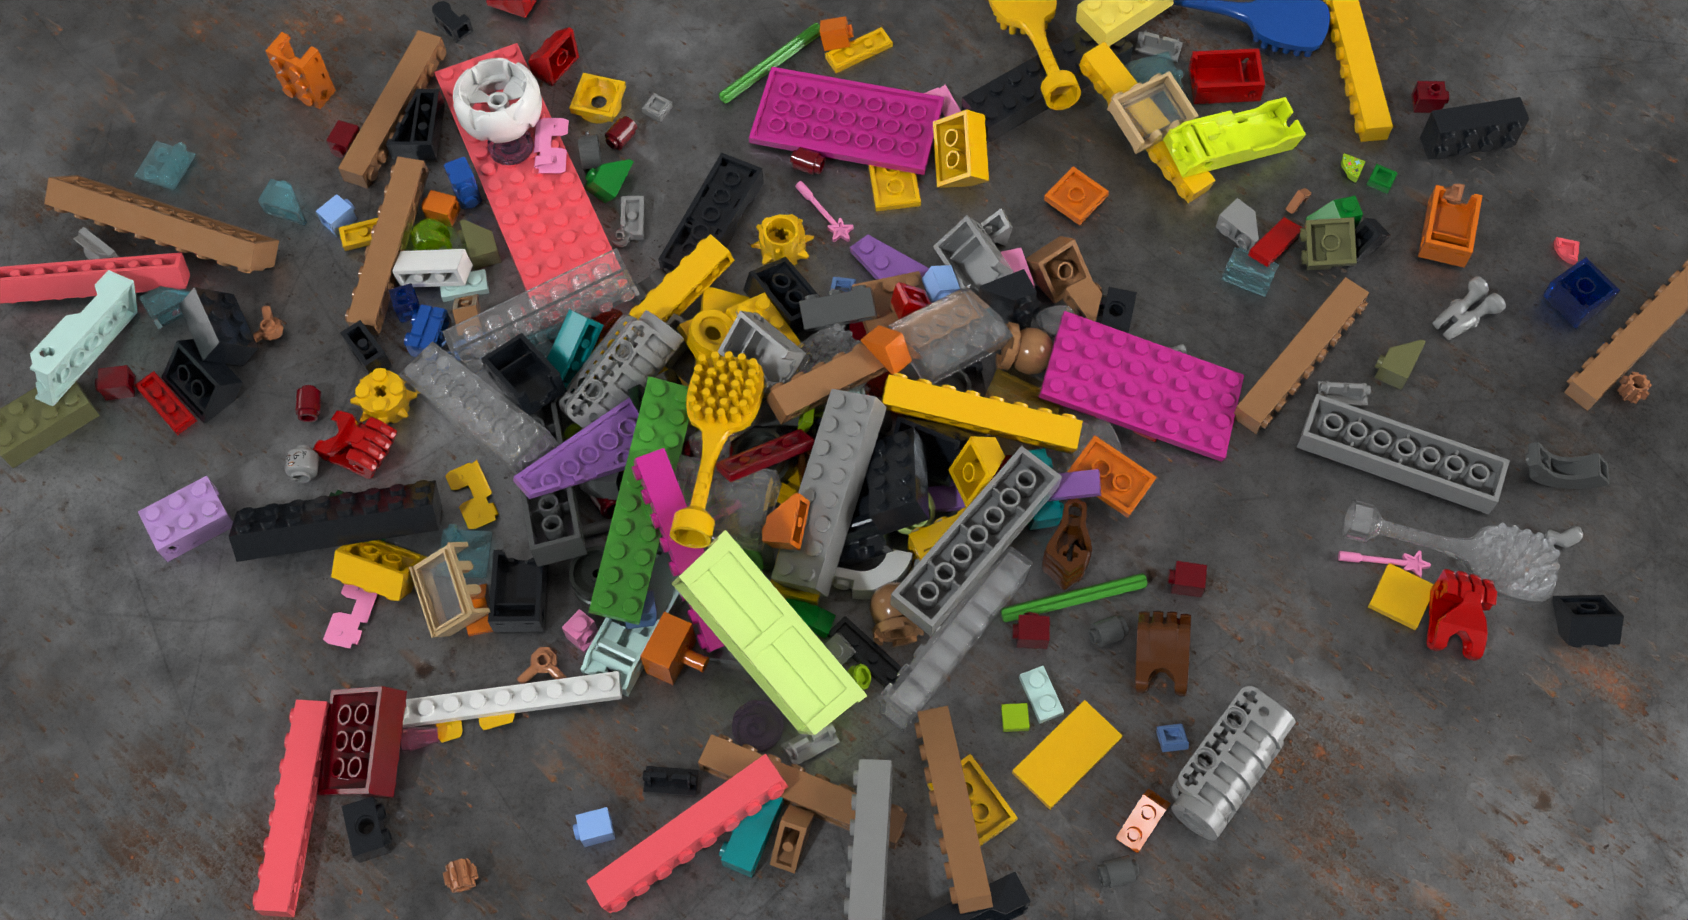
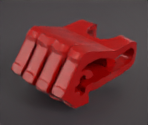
M337 410L331 420L336 423L339 429L336 436L325 441L318 440L312 450L316 451L319 457L327 462L341 466L364 478L371 479L376 470L382 465L383 459L389 453V449L397 435V430L373 417H370L363 424L357 422L353 414Z
M1450 569L1442 571L1430 590L1429 627L1426 641L1429 649L1433 651L1443 650L1447 647L1449 637L1457 634L1463 643L1462 654L1464 657L1477 661L1483 656L1488 635L1487 621L1483 610L1489 611L1493 605H1496L1497 591L1493 581L1489 579H1482L1481 581L1480 576L1476 574L1468 576L1463 571H1457L1456 573Z

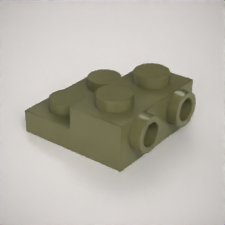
M1354 217L1305 221L1304 228H1300V241L1305 242L1306 250L1301 251L1302 265L1306 264L1307 270H1323L1337 266H1355L1357 264Z

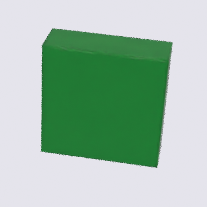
M1376 164L1366 185L1388 194L1398 172Z

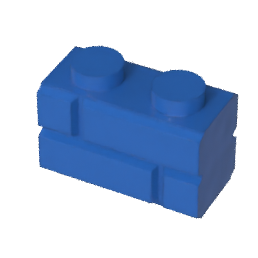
M460 157L445 163L444 168L461 209L473 208L480 204L482 198L466 157Z
M421 304L418 312L413 313L411 332H407L404 338V345L411 356L437 360L451 321L446 309L433 308L432 306Z

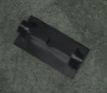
M646 766V770L643 771V792L696 796L699 770Z

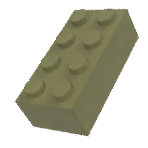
M77 381L54 406L35 399V396L38 394L35 387L0 408V456L12 468L17 467L100 416Z

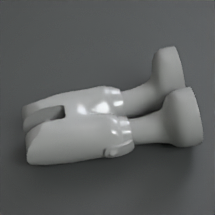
M1475 276L1468 283L1467 295L1463 299L1451 301L1450 306L1432 324L1437 330H1440L1450 321H1453L1454 324L1443 334L1449 341L1471 327H1477L1480 317L1486 314L1501 313L1506 308V304L1499 294L1492 293L1477 308L1467 311L1471 305L1483 299L1489 291L1487 282L1483 278Z

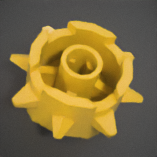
M778 214L793 219L798 226L799 244L796 250L789 255L778 256L771 254L764 245L763 227L772 217L765 218L761 224L756 226V229L759 231V241L751 244V248L760 249L763 265L787 257L795 266L799 259L809 258L805 251L806 242L814 239V236L805 235L802 219H798L793 214ZM776 229L769 234L768 238L776 243H785L791 240L794 234L787 229Z
M376 368L363 379H360V383L355 388L356 396L350 399L351 404L358 405L363 410L359 421L363 422L373 417L388 425L390 422L395 424L404 417L407 418L410 409L409 402L417 398V393L407 390L404 385L408 375L399 377L397 374L386 370V368Z

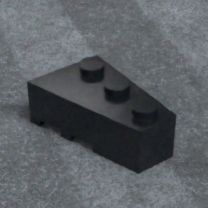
M417 89L405 109V116L401 122L397 123L395 127L396 132L392 139H388L386 143L392 160H397V157H404L416 160L437 161L445 108L439 89Z

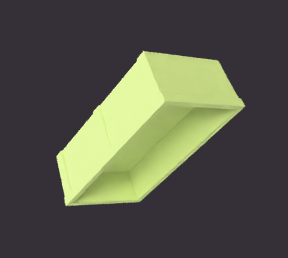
M726 530L707 546L708 549L671 583L800 734L816 735L854 703H859L867 697V694Z

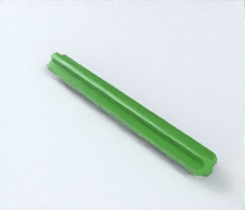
M818 23L812 24L719 92V99L724 104H727L768 74L771 67L779 66L820 36V25Z
M1140 573L1004 607L1001 609V617L1004 622L1018 620L1019 615L1027 612L1042 614L1146 588L1148 583L1145 574Z

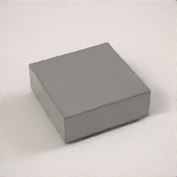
M654 93L642 107V113L661 122L673 108V102Z

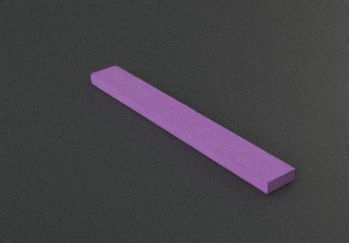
M1099 469L1058 473L1062 476L1059 488L1048 501L1101 496ZM944 485L928 487V492L935 503V513L957 511L966 507L956 485L950 488Z

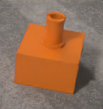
M667 612L663 613L640 656L647 674L674 685L684 664L702 673L706 670L710 658L692 651L696 643L692 623Z

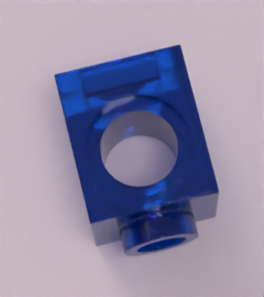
M412 283L390 289L389 293L400 323L412 320L413 313L418 312L420 307Z

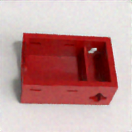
M1259 48L1192 51L1188 70L1194 104L1261 101L1265 88V79ZM1245 58H1249L1246 63H1242Z

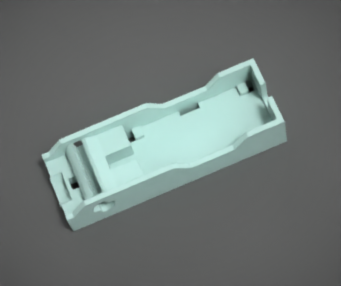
M108 270L95 284L97 296L85 309L78 314L66 315L30 353L32 360L30 370L35 372L37 379L35 384L38 394L35 396V399L54 406L138 313L133 280ZM42 350H43L44 357H42V356L40 355V352H41Z
M660 542L657 550L659 554H656L648 591H653L657 612L655 625L626 629L624 621L606 617L589 646L583 665L580 668L583 676L608 673V669L613 672L619 671L621 674L622 694L625 696H629L644 669L640 656L664 612L673 615L682 600L680 593L671 584L678 577H673L668 563L672 560L668 552L664 553Z

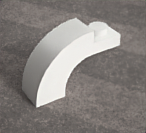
M893 549V552L886 554L885 559L879 566L868 571H855L837 567L831 585L841 590L851 588L853 599H871L878 587L888 582L901 583L906 578L911 568L913 553Z

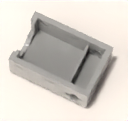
M968 215L933 246L945 265H952L959 287L963 293L967 295L972 292L977 302L981 285L1014 272L982 225Z
M746 311L739 312L718 350V353L725 357L727 351H731L734 357L744 353L749 360L755 358L764 372V393H770V388L779 382L784 384L790 382L806 355L802 349L760 314Z

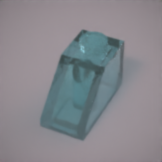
M270 179L258 199L264 213L305 226L307 221L292 185L284 180Z
M160 286L140 296L139 299L154 324L160 329L183 317L179 305L191 291Z

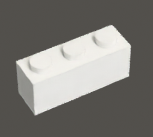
M465 249L400 251L392 272L401 288L465 286L473 265Z

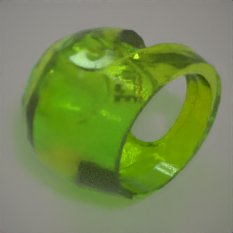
M427 218L414 226L411 241L415 251L439 250L444 245L447 249L453 248L450 242V232L441 221Z

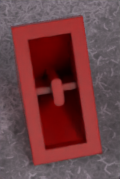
M901 282L895 285L891 303L899 321L913 318L920 313L927 314L931 312L933 306L925 290Z

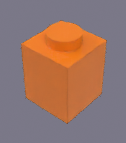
M846 16L820 20V36L824 51L850 47V38L854 37L852 24L848 25Z
M430 190L427 198H424L422 202V211L426 220L453 227L461 210L457 197Z

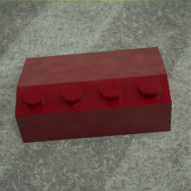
M384 686L331 690L317 795L373 796L374 798L394 797L407 691Z

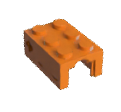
M281 32L265 51L270 60V65L275 70L276 78L283 87V92L291 98L296 97L307 106L321 109L336 90L319 50L311 46L300 59L295 56L289 43L291 37Z
M1436 185L1428 200L1418 257L1465 268L1473 253L1483 195H1471L1467 204L1454 205L1442 198L1446 191L1444 186Z

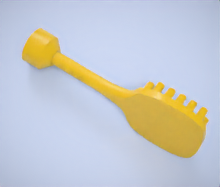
M988 0L993 14L996 16V21L1000 23L1002 30H1006L1009 26V34L1014 35L1016 34V29L1019 28L1020 33L1027 34L1034 44L1047 74V77L1041 84V92L1047 106L1053 110H1064L1073 106L1081 96V89L1072 72L1059 69L1045 31L1048 28V23L1052 21L1056 14L1057 0Z
M714 351L711 353V358L708 359L705 355L701 354L698 356L699 364L694 367L695 371L690 380L686 408L691 425L702 432V456L690 506L678 510L674 514L670 530L672 540L685 547L705 548L710 545L715 521L705 508L718 457L728 437L749 427L761 406L765 388L764 372L755 358L749 360L744 353L734 357L731 351H727L725 357H720L719 353Z

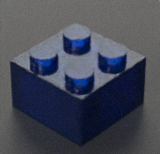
M1585 257L1553 279L1542 296L1576 329L1608 307L1620 290Z

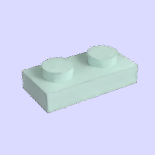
M485 269L470 272L465 286H440L443 302L474 294H489Z
M1044 666L1019 675L1021 684L1039 724L1064 714V710Z

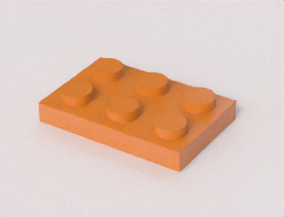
M1095 435L1067 471L1099 469L1101 496L1096 497L1127 518H1129L1157 478Z

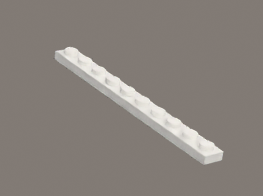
M619 671L406 699L402 728L622 699L621 674Z

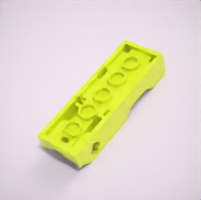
M1283 97L1267 101L1255 109L1235 114L1230 110L1185 121L1179 126L1170 129L1163 138V141L1182 178L1293 150L1306 134L1298 120H1295L1290 127L1287 126V119L1294 111L1287 98Z

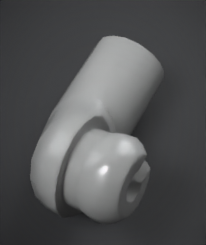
M1576 525L1570 526V529L1562 533L1547 529L1543 540L1563 548H1568L1580 542L1583 538V531Z

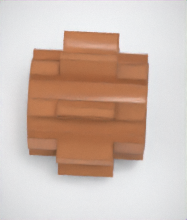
M1632 372L1629 377L1625 375L1619 381L1621 386L1617 391L1619 395H1622L1624 401L1628 400L1630 403L1636 404L1640 399L1645 400L1649 396L1648 390L1652 384H1650V380H1647L1646 375Z
M468 858L449 862L445 866L446 872H443L444 882L452 893H460L476 886L475 880L478 879L477 869Z

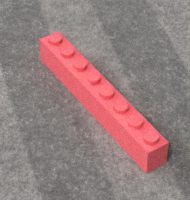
M182 252L0 267V304L97 296L95 284L108 270L133 280L135 293L166 290L178 291L187 288L190 272Z
M296 700L295 707L290 711L289 720L291 727L290 732L285 736V757L281 759L279 765L280 782L274 790L275 807L269 815V825L271 828L269 837L265 838L263 846L265 852L264 863L260 864L258 870L259 888L253 895L254 910L264 916H295L317 801L329 709L327 701Z
M764 754L586 882L604 910L610 914L618 912L633 897L646 893L654 882L667 878L675 867L691 861L695 853L703 847H710L717 841L720 835L737 828L741 820L758 813L762 805L769 800L779 798L789 786L770 758Z

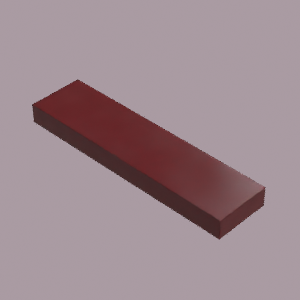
M798 429L716 463V468L729 482H733L811 450L815 440L802 429Z

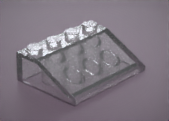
M967 286L888 326L889 329L903 334L912 359V366L921 379L931 381L932 385L1003 348L1013 337L1001 316Z
M680 455L674 474L688 507L691 503L701 458ZM715 467L705 508L715 521L711 542L726 530L742 549L763 551L765 543L762 541V528L766 523L767 516L775 509L782 485L776 470L762 469L729 482Z

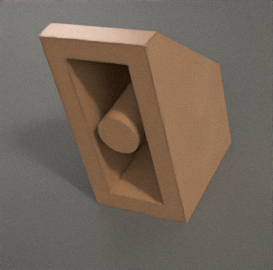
M1088 276L1065 288L1063 301L1073 314L1096 322L1102 289L1098 283H1094L1091 277Z
M478 294L455 298L452 311L459 337H477L479 333L483 332Z
M789 804L780 821L770 861L771 866L792 873L796 872L810 833L814 812Z

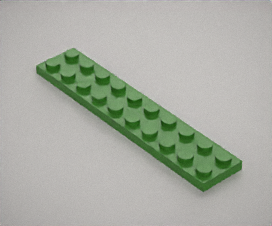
M648 376L588 613L636 625L640 623L661 532L659 528L655 529L652 524L650 514H653L650 504L646 505L641 495V490L644 488L640 480L636 481L631 467L635 466L633 463L635 458L665 448L676 476L689 423L686 408L688 386Z

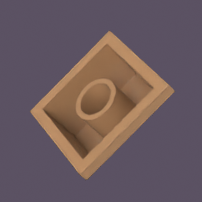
M1059 236L1026 258L1032 279L1053 303H1057L1064 298L1065 288L1088 276L1091 277L1078 245L1073 238Z

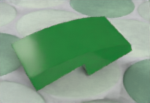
M786 598L785 600L816 635L825 639L836 615L813 604Z

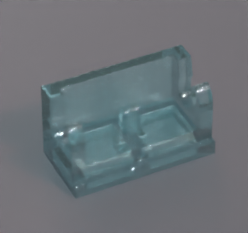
M1235 247L1221 280L1265 297L1279 264L1272 262L1266 267L1249 257V252Z

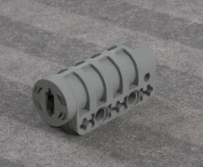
M647 310L639 319L631 315L621 316L567 385V392L559 396L557 400L558 408L584 429L628 399V389L638 384L645 388L648 376L654 378V376L658 375L685 339ZM611 339H615L611 346L607 348L608 342ZM585 377V380L578 387V381Z
M1253 686L1243 687L1181 770L1172 785L1170 796L1174 801L1171 807L1174 815L1187 828L1199 836L1212 841L1217 840L1283 748L1284 738L1296 723L1293 716L1284 707ZM1252 695L1254 697L1253 702L1247 700L1245 697ZM1260 709L1265 710V711L1267 712V715H1266L1264 712H1262ZM1236 714L1240 716L1237 722L1233 720ZM1224 729L1228 731L1225 737L1221 734ZM1218 740V741L1220 742V744H1219V746L1217 747V749L1214 751V750L1211 749V748L1213 747V745H1214V744L1216 743V741ZM1206 755L1210 757L1208 763L1204 760ZM1194 769L1199 772L1196 777L1192 775ZM1187 781L1192 783L1189 787L1185 785Z

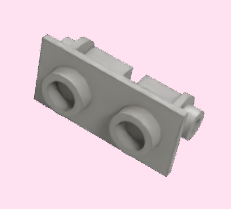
M1145 30L1144 32H1139L1135 51L1177 62L1183 42H1180L1179 39L1165 36L1162 39L1159 38V35Z
M1327 380L1325 382H1317L1319 395L1351 406H1368L1367 395H1370L1371 386L1366 383L1329 382Z
M829 723L816 735L800 734L781 745L791 763L800 765L837 745L840 741L835 734L834 726L832 723Z

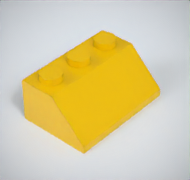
M966 109L933 121L937 187H968L989 181L985 115Z
M381 540L342 545L335 550L331 577L340 580L343 584L354 585L363 588L366 592L385 596L388 600L400 601L411 593L414 587L409 567L418 564L427 557Z

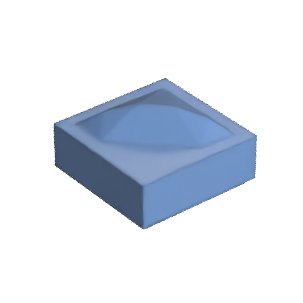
M1182 723L1157 726L1156 734L1162 752L1189 749V741Z

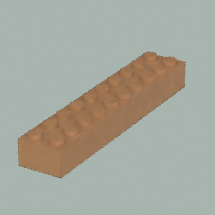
M79 175L48 178L44 204L54 207V211L61 213L70 212L78 219L88 220L89 218L94 220L96 225H110L118 232L135 233L136 238L145 240L150 238L155 240V244L161 246L171 245L176 247V251L183 253L193 252L200 259L217 260V264L222 266L233 265L238 267V271L244 273H252L253 270L264 271L265 268H271L275 265L279 240Z

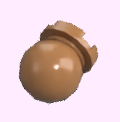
M1005 323L998 342L1003 344L1001 354L996 353V367L1009 370L1013 365L1016 370L1027 375L1041 373L1047 369L1054 342L1048 333L1041 329L1024 328L1020 330L1019 324Z
M888 582L878 587L870 600L869 610L873 622L876 624L872 629L873 639L880 646L883 645V642H893V647L908 645L916 642L918 635L924 636V631L890 604L891 594L900 585L899 582Z

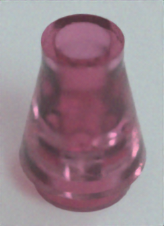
M406 726L401 736L402 751L409 750V752L425 746L439 743L437 727Z

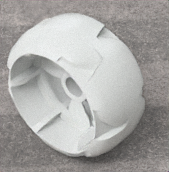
M504 58L482 60L460 75L453 90V107L460 125L469 135L481 141L489 140L494 143H506L523 136L530 127L533 128L541 115L542 97L538 82L531 71L519 62L515 64ZM503 90V92H495L492 93L490 96L487 95L488 93L493 91ZM519 99L516 103L509 104L508 100ZM487 102L490 112L477 111L472 109L475 103Z

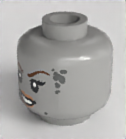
M298 445L296 448L288 451L285 472L292 481L306 483L318 474L319 454L312 450L310 446Z

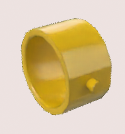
M778 215L770 218L763 227L766 249L771 254L786 256L794 252L799 244L796 222L787 216ZM776 229H787L794 234L793 238L785 243H776L768 238L769 234Z

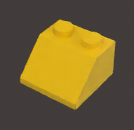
M971 436L948 469L966 508L991 481L1005 458L996 437Z

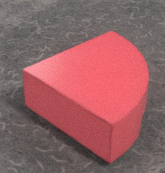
M1556 237L1554 249L1558 256L1565 262L1575 265L1578 261L1580 242Z

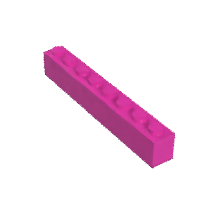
M665 448L635 458L633 462L635 466H632L631 469L636 481L640 480L644 488L641 490L643 501L646 505L650 504L653 511V514H650L652 524L655 529L659 528L662 538H659L664 553L668 552L672 561L668 564L673 577L680 576L705 551L704 548L682 546L670 537L674 514L678 510L686 508L687 505ZM689 605L688 617L692 625L696 624L700 634L696 636L701 649L706 648L707 653L724 647L725 645Z

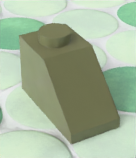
M1418 340L1389 348L1386 356L1380 355L1375 365V368L1379 369L1375 378L1402 390L1426 341Z

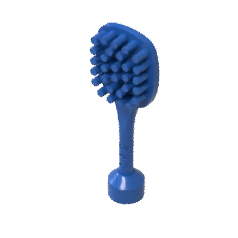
M1174 0L1173 5L1217 13L1242 21L1250 27L1254 35L1253 41H1262L1261 48L1266 49L1270 44L1272 45L1271 50L1273 52H1277L1280 47L1283 48L1282 52L1284 54L1294 50L1293 54L1295 56H1299L1301 51H1305V57H1311L1313 51L1322 46L1330 22L1329 8L1321 0H1254L1252 2Z

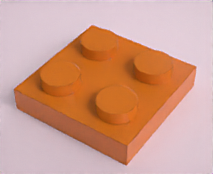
M1073 166L1044 195V201L1080 226L1108 197L1109 191Z

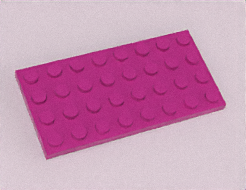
M771 67L749 135V143L790 151L803 147L821 153L822 157L925 175L934 142L933 121L940 119L944 97Z
M1064 311L1061 315L1039 398L1222 462L1226 458L1235 418L1234 412L1238 405L1244 375Z

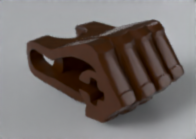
M1077 498L1069 499L1065 503L1060 525L1047 544L1042 560V571L1063 591L1081 581L1092 555L1091 539L1086 527L1087 505L1084 501ZM1071 507H1078L1081 511V516L1069 514V509ZM1075 543L1070 561H1067L1068 549Z
M1153 611L1152 617L1150 612H1139L1136 650V692L1147 693L1149 681L1158 673H1166L1175 683V694L1186 696L1191 615L1181 614L1180 618H1177V612L1171 611L1167 612V617H1163V611Z

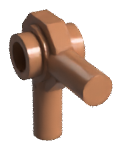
M263 306L261 308L263 320L260 323L259 330L253 333L256 343L262 339L276 340L282 336L284 329L282 321L279 318L273 317L271 308Z
M539 647L531 655V666L517 680L521 684H525L537 673H549L554 679L567 677L557 667L558 656L550 647Z

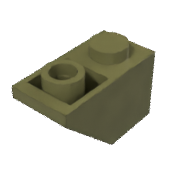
M460 220L462 230L458 231L461 243H466L467 245L465 251L474 269L478 270L502 263L492 231L467 220Z

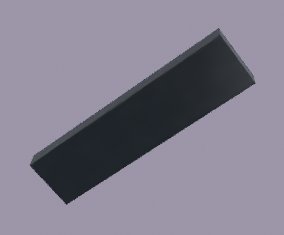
M846 616L829 631L827 636L830 638L836 633H841L856 650L852 658L858 664L867 666L871 676L901 703L919 686V682Z

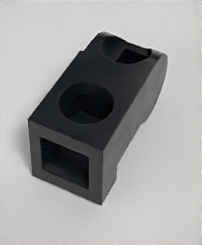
M440 1L433 5L432 13L435 16L436 24L456 43L473 32L470 18L465 14L459 17L452 11L449 3Z

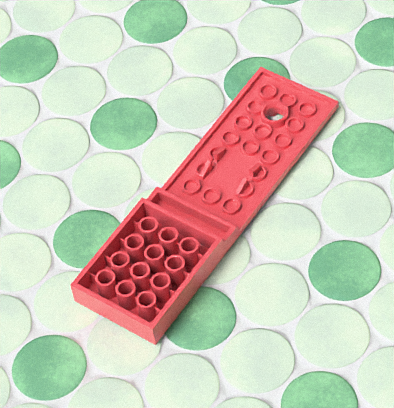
M515 43L435 71L438 84L490 203L501 234L537 318L546 317L556 305L564 310L625 287L622 269L568 152L566 155L565 172L539 173V169L534 168L535 156H540V152L534 153L536 124L524 133L530 141V150L527 156L511 163L499 161L494 157L493 147L496 143L489 140L481 141L472 137L458 121L453 107V90L460 75L465 70L477 65L478 62L490 58H504L515 64L519 62L529 69L518 44ZM542 98V109L539 119L552 118ZM519 99L508 101L509 104L512 105L513 103H516ZM487 102L475 103L472 109L477 111L490 112ZM524 136L516 139L519 141L521 149L517 154L511 156L504 155L502 148L509 145L512 149L506 148L505 152L508 154L514 153L518 149L517 143L514 141L499 143L495 148L496 156L505 161L522 158L529 148L527 139ZM552 136L551 148H563L566 150L561 137Z

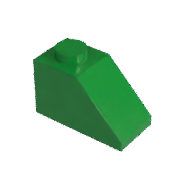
M628 159L601 164L595 169L591 168L585 177L587 182L584 189L606 204L616 198L634 161Z
M1350 196L1329 202L1307 216L1305 220L1354 217V226L1356 228L1363 217V212L1356 196Z

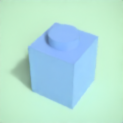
M337 194L316 210L321 223L336 237L340 234L338 227L353 224L357 220L354 213V205L348 199L343 200Z
M952 265L931 266L921 279L931 303H949L960 290Z
M607 807L576 815L577 824L573 825V831L576 841L581 840L584 847L616 839L611 814Z

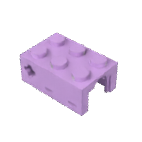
M208 476L138 511L156 550L167 562L232 527L233 519L225 510L218 497L220 494Z

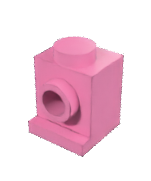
M580 609L562 627L566 638L584 653H586L598 632L594 620Z

